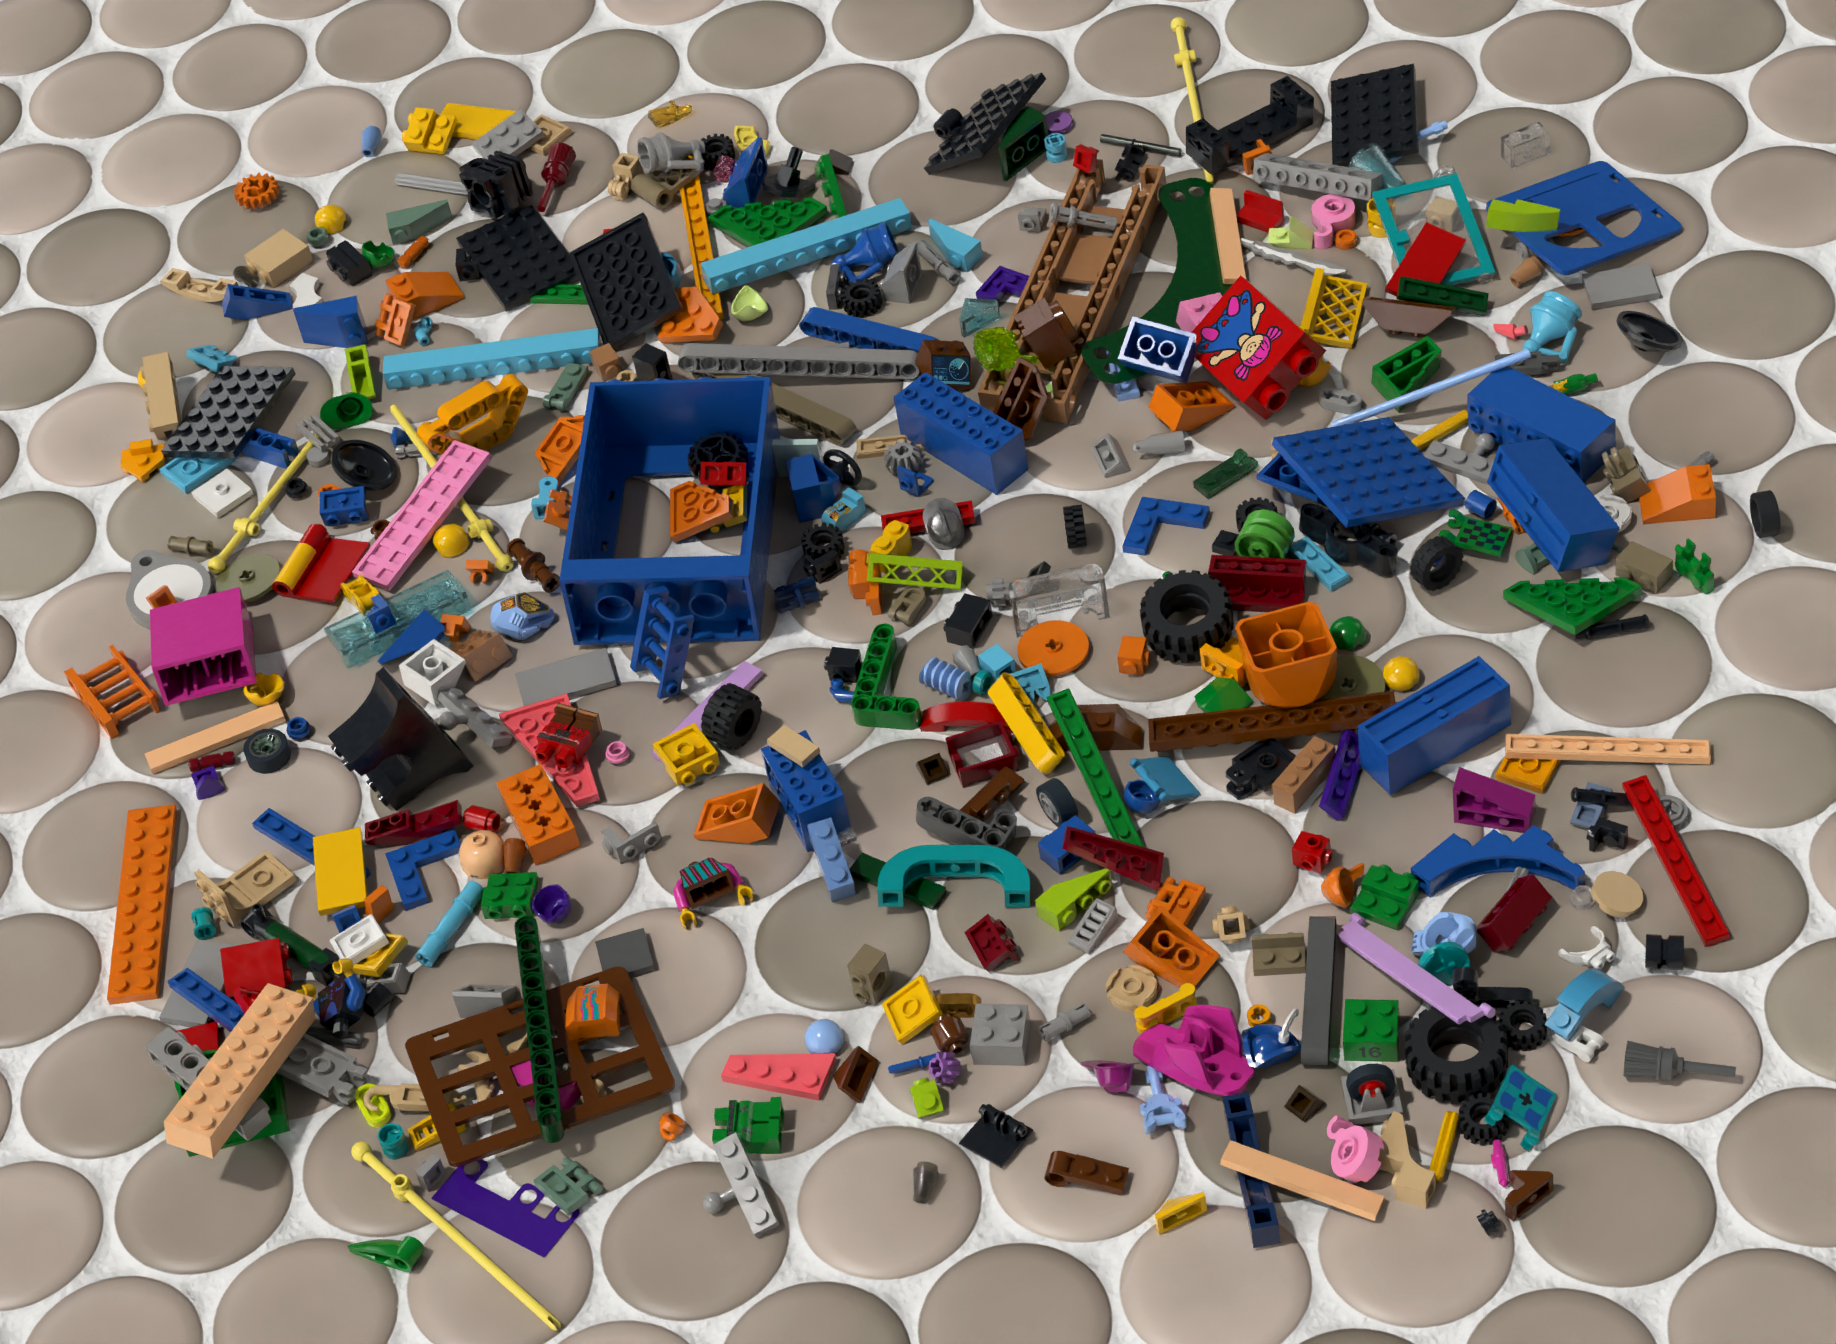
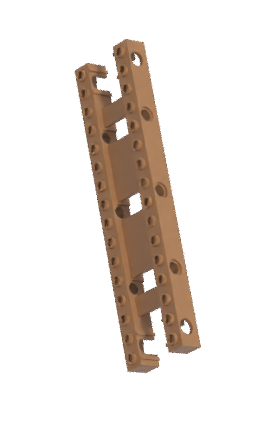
M1097 159L1095 172L1090 174L1077 168L1061 206L1068 208L1074 206L1078 211L1116 217V231L1113 238L1083 235L1082 231L1085 225L1075 223L1069 226L1065 222H1053L978 391L981 406L991 412L994 411L1019 356L1038 366L1040 373L1052 374L1051 382L1054 397L1052 399L1051 392H1048L1050 398L1044 409L1045 420L1060 423L1068 422L1090 370L1082 357V347L1086 342L1104 336L1160 204L1158 192L1166 184L1165 167L1144 164L1143 168H1140L1141 191L1139 184L1132 186V193L1125 209L1094 206L1098 202L1097 197L1102 186H1105L1103 160ZM1061 281L1092 284L1088 296L1056 293ZM1044 297L1048 304L1055 300L1058 301L1080 339L1073 342L1076 349L1075 352L1046 370L1035 353L1030 352L1031 347L1014 318L1015 315ZM1098 349L1094 350V355H1095V356H1096V353H1097Z

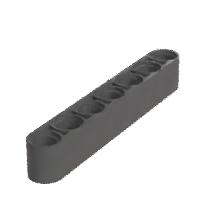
M1336 916L1309 917L1301 1041L1302 1065H1329L1337 930Z

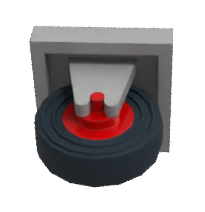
M1378 1063L1365 1064L1352 1070L1348 1076L1341 1077L1348 1120L1353 1123V1126L1385 1120L1389 1121L1393 1111L1403 1115L1394 1069Z

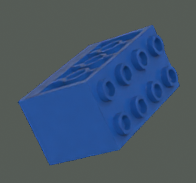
M806 730L798 733L812 742ZM769 745L761 748L770 788L780 801L783 811L807 852L814 850L809 838L808 824L831 817L838 839L852 833L844 794L820 753L806 766L801 767Z

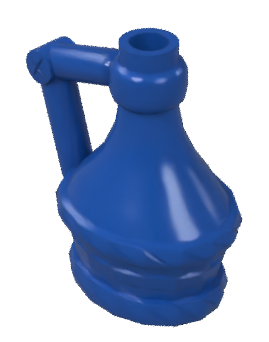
M883 222L878 227L863 228L855 246L845 255L840 254L836 256L831 263L840 265L841 272L845 274L849 282L853 281V283H856V279H860V282H862L863 279H869L880 271L885 264L894 259L899 250L889 227ZM855 265L869 266L868 269L857 277L849 267Z

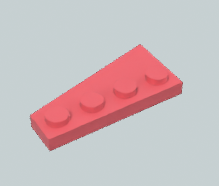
M835 1053L730 1055L721 1077L722 1081L820 1101L837 1058Z

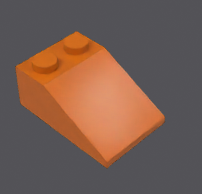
M403 272L385 280L389 294L393 295L392 301L394 298H400L416 305L412 320L465 299L449 272Z
M1209 381L1187 382V384H1157L1148 408L1158 419L1169 426L1171 431L1175 432L1192 431L1233 409L1235 404Z
M1710 464L1685 466L1648 482L1651 491L1639 497L1643 524L1711 519L1716 517V495Z
M764 783L706 800L693 836L698 840L752 843L764 840L770 835L780 801Z
M1161 905L1123 950V953L1139 966L1151 970L1154 975L1179 988L1185 983L1193 984L1195 987L1220 956L1217 951Z

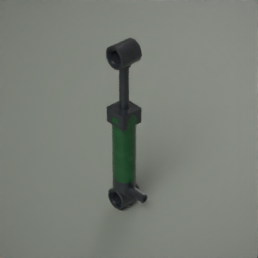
M261 904L253 905L252 909L239 920L242 929L252 938L256 939L259 937L263 941L280 938L289 947L290 959L310 971L314 979L327 987L334 979L337 980L344 975V973L336 974L333 970V962L339 961L336 953L328 948L322 950L275 919ZM375 982L370 987H367L363 1010L371 1017H375L393 1000L389 990L379 982Z

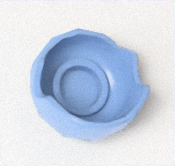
M829 1019L816 1020L808 1026L805 1033V1045L811 1054L837 1053L844 1043L841 1028Z

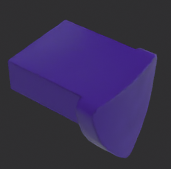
M214 766L191 774L198 800L210 798L225 790Z

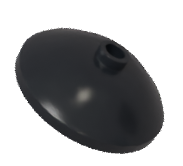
M1623 311L1619 313L1616 319L1623 335L1641 351L1669 352L1678 349L1683 342L1682 336L1676 329L1651 315L1636 311Z
M347 440L338 444L331 455L333 470L341 480L352 487L364 486L366 491L382 490L393 483L397 474V467L393 458L384 449L371 442Z

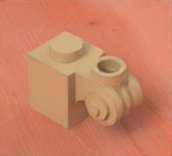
M621 153L612 165L615 180H610L608 184L609 195L615 196L618 201L627 199L635 176L644 174L638 156Z

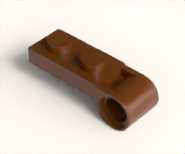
M1054 1151L1050 1155L1044 1179L1048 1184L1056 1187H1064L1068 1182L1122 1196L1129 1168L1078 1154Z

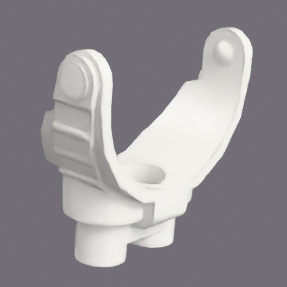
M1596 926L1590 928L1592 934L1600 941L1595 948L1583 952L1568 953L1564 949L1558 951L1559 956L1571 964L1593 966L1599 970L1604 966V962H1611L1616 957V954L1611 951V946L1606 942L1603 931Z

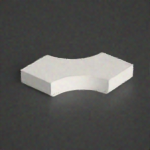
M301 273L289 285L292 293L297 295L295 302L292 304L293 308L323 302L322 297L316 294L320 286L318 278Z

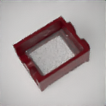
M1001 720L945 738L949 757L963 788L969 783L996 775L1005 766L1011 770H1019L1017 760L1021 759L1019 750L1016 745L1012 746L1011 732L1009 728H1004Z

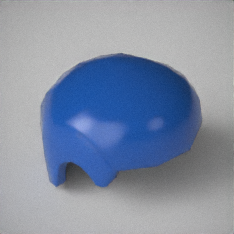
M1143 780L1129 781L1124 790V801L1128 808L1135 813L1147 814L1158 807L1160 804L1159 795H1156Z

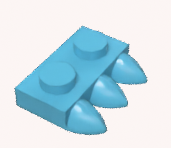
M213 345L187 349L186 355L187 358L195 361L196 364L210 368L212 372H218L224 366H232L237 359L235 355H226L227 351L216 350L217 346Z
M1041 663L1010 674L1019 682L1032 704L1035 692L1039 697L1047 701L1046 697L1050 695V686Z

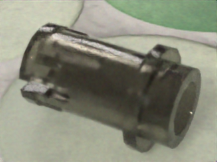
M238 266L234 269L233 275L235 280L243 282L248 287L255 288L258 286L253 279L259 282V278L249 272L246 266Z

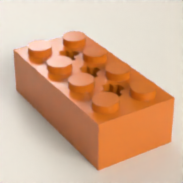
M541 764L496 782L502 802L521 839L525 841V846L535 866L581 847L575 827Z

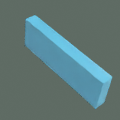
M1308 536L1290 546L1288 553L1295 559L1306 560V569L1329 591L1332 592L1350 581V575Z

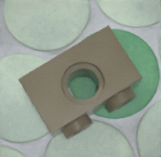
M864 944L847 966L854 996L863 1003L868 1002L876 1006L893 983L886 953Z

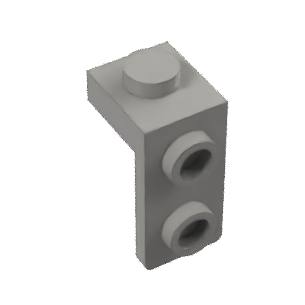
M656 822L623 841L610 826L601 831L604 839L602 846L608 855L612 854L620 864L634 858L639 853L662 840L659 826Z

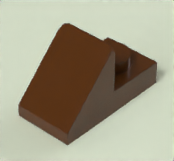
M1511 1170L1510 1185L1514 1190L1505 1199V1215L1514 1222L1553 1192V1174L1549 1171Z

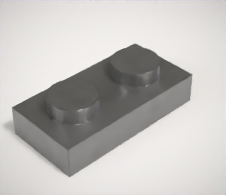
M831 264L826 290L829 310H838L839 301H842L841 286H845V274L841 273L839 264Z

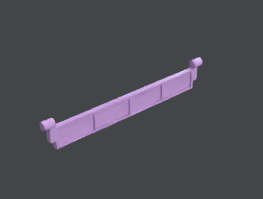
M1353 913L1350 916V922L1341 927L1342 932L1337 934L1338 940L1457 1024H1461L1466 1020L1472 1023L1484 1015L1488 1018L1494 1017L1496 1010L1490 1005L1482 1003L1480 1007H1477L1365 929L1363 926L1366 920L1359 914Z

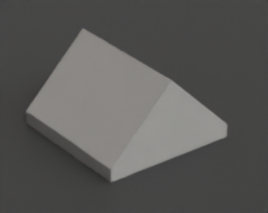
M468 984L453 990L452 996L460 1018H468L514 1002L516 986Z

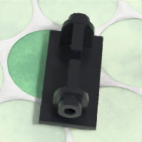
M1133 139L1131 145H1126L1121 157L1124 160L1119 159L1115 171L1118 172L1115 178L1116 181L1119 175L1127 181L1135 178L1140 163L1145 156L1144 148L1133 145L1136 139Z

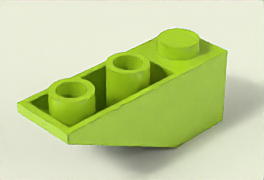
M1105 868L1052 885L1035 900L1038 917L1060 932L1065 926L1070 925L1081 912L1087 910L1096 898L1109 891L1112 886L1110 870Z

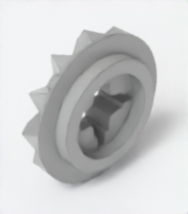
M1672 795L1658 796L1666 812L1671 808V814H1668L1672 825L1680 827L1682 822L1687 820L1688 808L1685 802Z

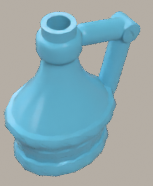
M1547 291L1543 294L1542 300L1530 308L1533 326L1532 335L1523 344V350L1529 349L1530 352L1541 351V354L1559 355L1560 363L1565 364L1568 361V356L1577 333L1574 325L1576 320L1581 318L1582 310L1568 297L1554 291ZM1565 337L1560 352L1541 348L1551 340Z

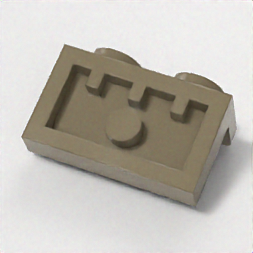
M1303 933L1262 934L1251 937L1254 976L1306 973Z

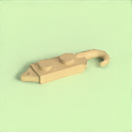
M419 1084L377 1085L370 1088L363 1098L364 1105L372 1111L379 1110L378 1106L371 1103V1099L376 1095H389L391 1105L398 1110L429 1111ZM456 1090L443 1094L447 1105L452 1103L454 1106H458L467 1102L466 1096Z

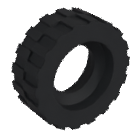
M1436 536L1433 539H1429L1420 546V549L1416 551L1414 558H1412L1410 574L1426 590H1440L1447 586L1459 573L1460 567L1463 564L1462 559L1464 558L1462 550L1444 536ZM1443 556L1438 566L1430 571L1433 564Z

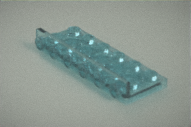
M446 570L385 599L396 624L376 634L373 631L367 614L372 612V609L366 611L365 615H362L359 611L325 627L324 631L341 655L346 668H351L386 651L424 609L440 622L442 614L460 616L472 610L466 591L451 572Z

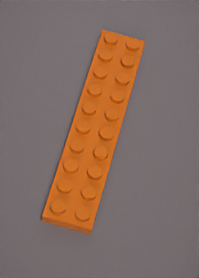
M175 804L128 810L107 1000L110 1005L159 998L177 819Z

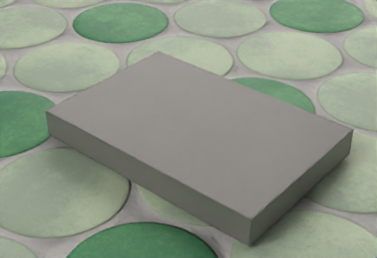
M1649 263L1582 274V282L1592 310L1659 299V290Z

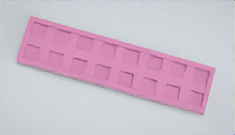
M454 440L352 571L354 577L358 578V575L362 574L370 584L390 591L492 459L490 453Z

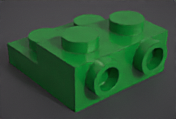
M1382 864L1379 867L1371 865L1361 882V891L1350 907L1351 914L1357 913L1366 920L1398 931L1420 894L1419 881L1411 873L1405 872L1401 875L1393 872L1387 865Z
M537 872L489 874L487 887L483 888L481 901L484 918L533 917L532 903L537 894L539 881Z

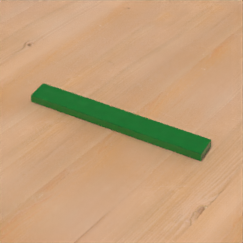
M1068 688L1047 696V702L1110 837L1144 847L1070 689Z

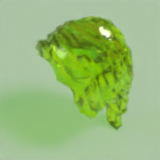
M1004 327L986 328L973 335L974 353L980 364L987 370L1003 371L1013 368L1018 356L1031 363H1036L1039 359L1038 355H1021L1014 339L1016 334Z

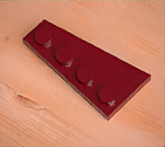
M1066 827L1062 849L1158 891L1161 883L1163 852L1077 828Z

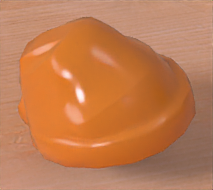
M1360 863L1352 869H1347L1344 866L1332 869L1321 884L1323 896L1339 907L1348 908L1351 906L1354 896V881L1364 873L1365 865Z

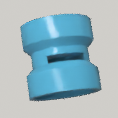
M1052 133L1046 136L1044 142L1047 149V160L1052 163L1064 161L1067 158L1064 135Z

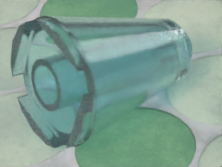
M1377 143L1368 144L1370 148L1366 151L1362 148L1353 157L1348 166L1350 168L1383 173L1382 190L1406 184L1386 153ZM1403 196L1395 197V198H1392V199H1393V200H1396V199L1399 200V199H1401Z

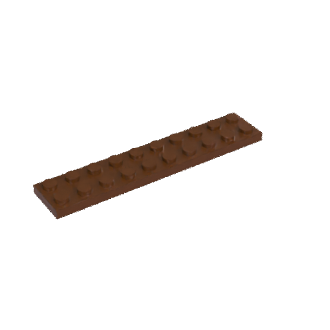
M1394 691L1319 699L1303 706L1291 708L1266 705L1148 719L1150 752H1167L1172 749L1188 750L1199 746L1214 747L1218 744H1239L1243 741H1265L1269 738H1290L1296 735L1312 736L1322 732L1338 733L1348 729L1358 730V725L1396 704Z

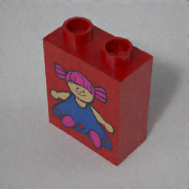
M1241 275L1191 332L1196 334L1195 358L1245 405L1265 420L1272 413L1279 411L1285 406L1289 393L1302 378L1308 377L1316 370L1319 359L1327 351L1266 295Z

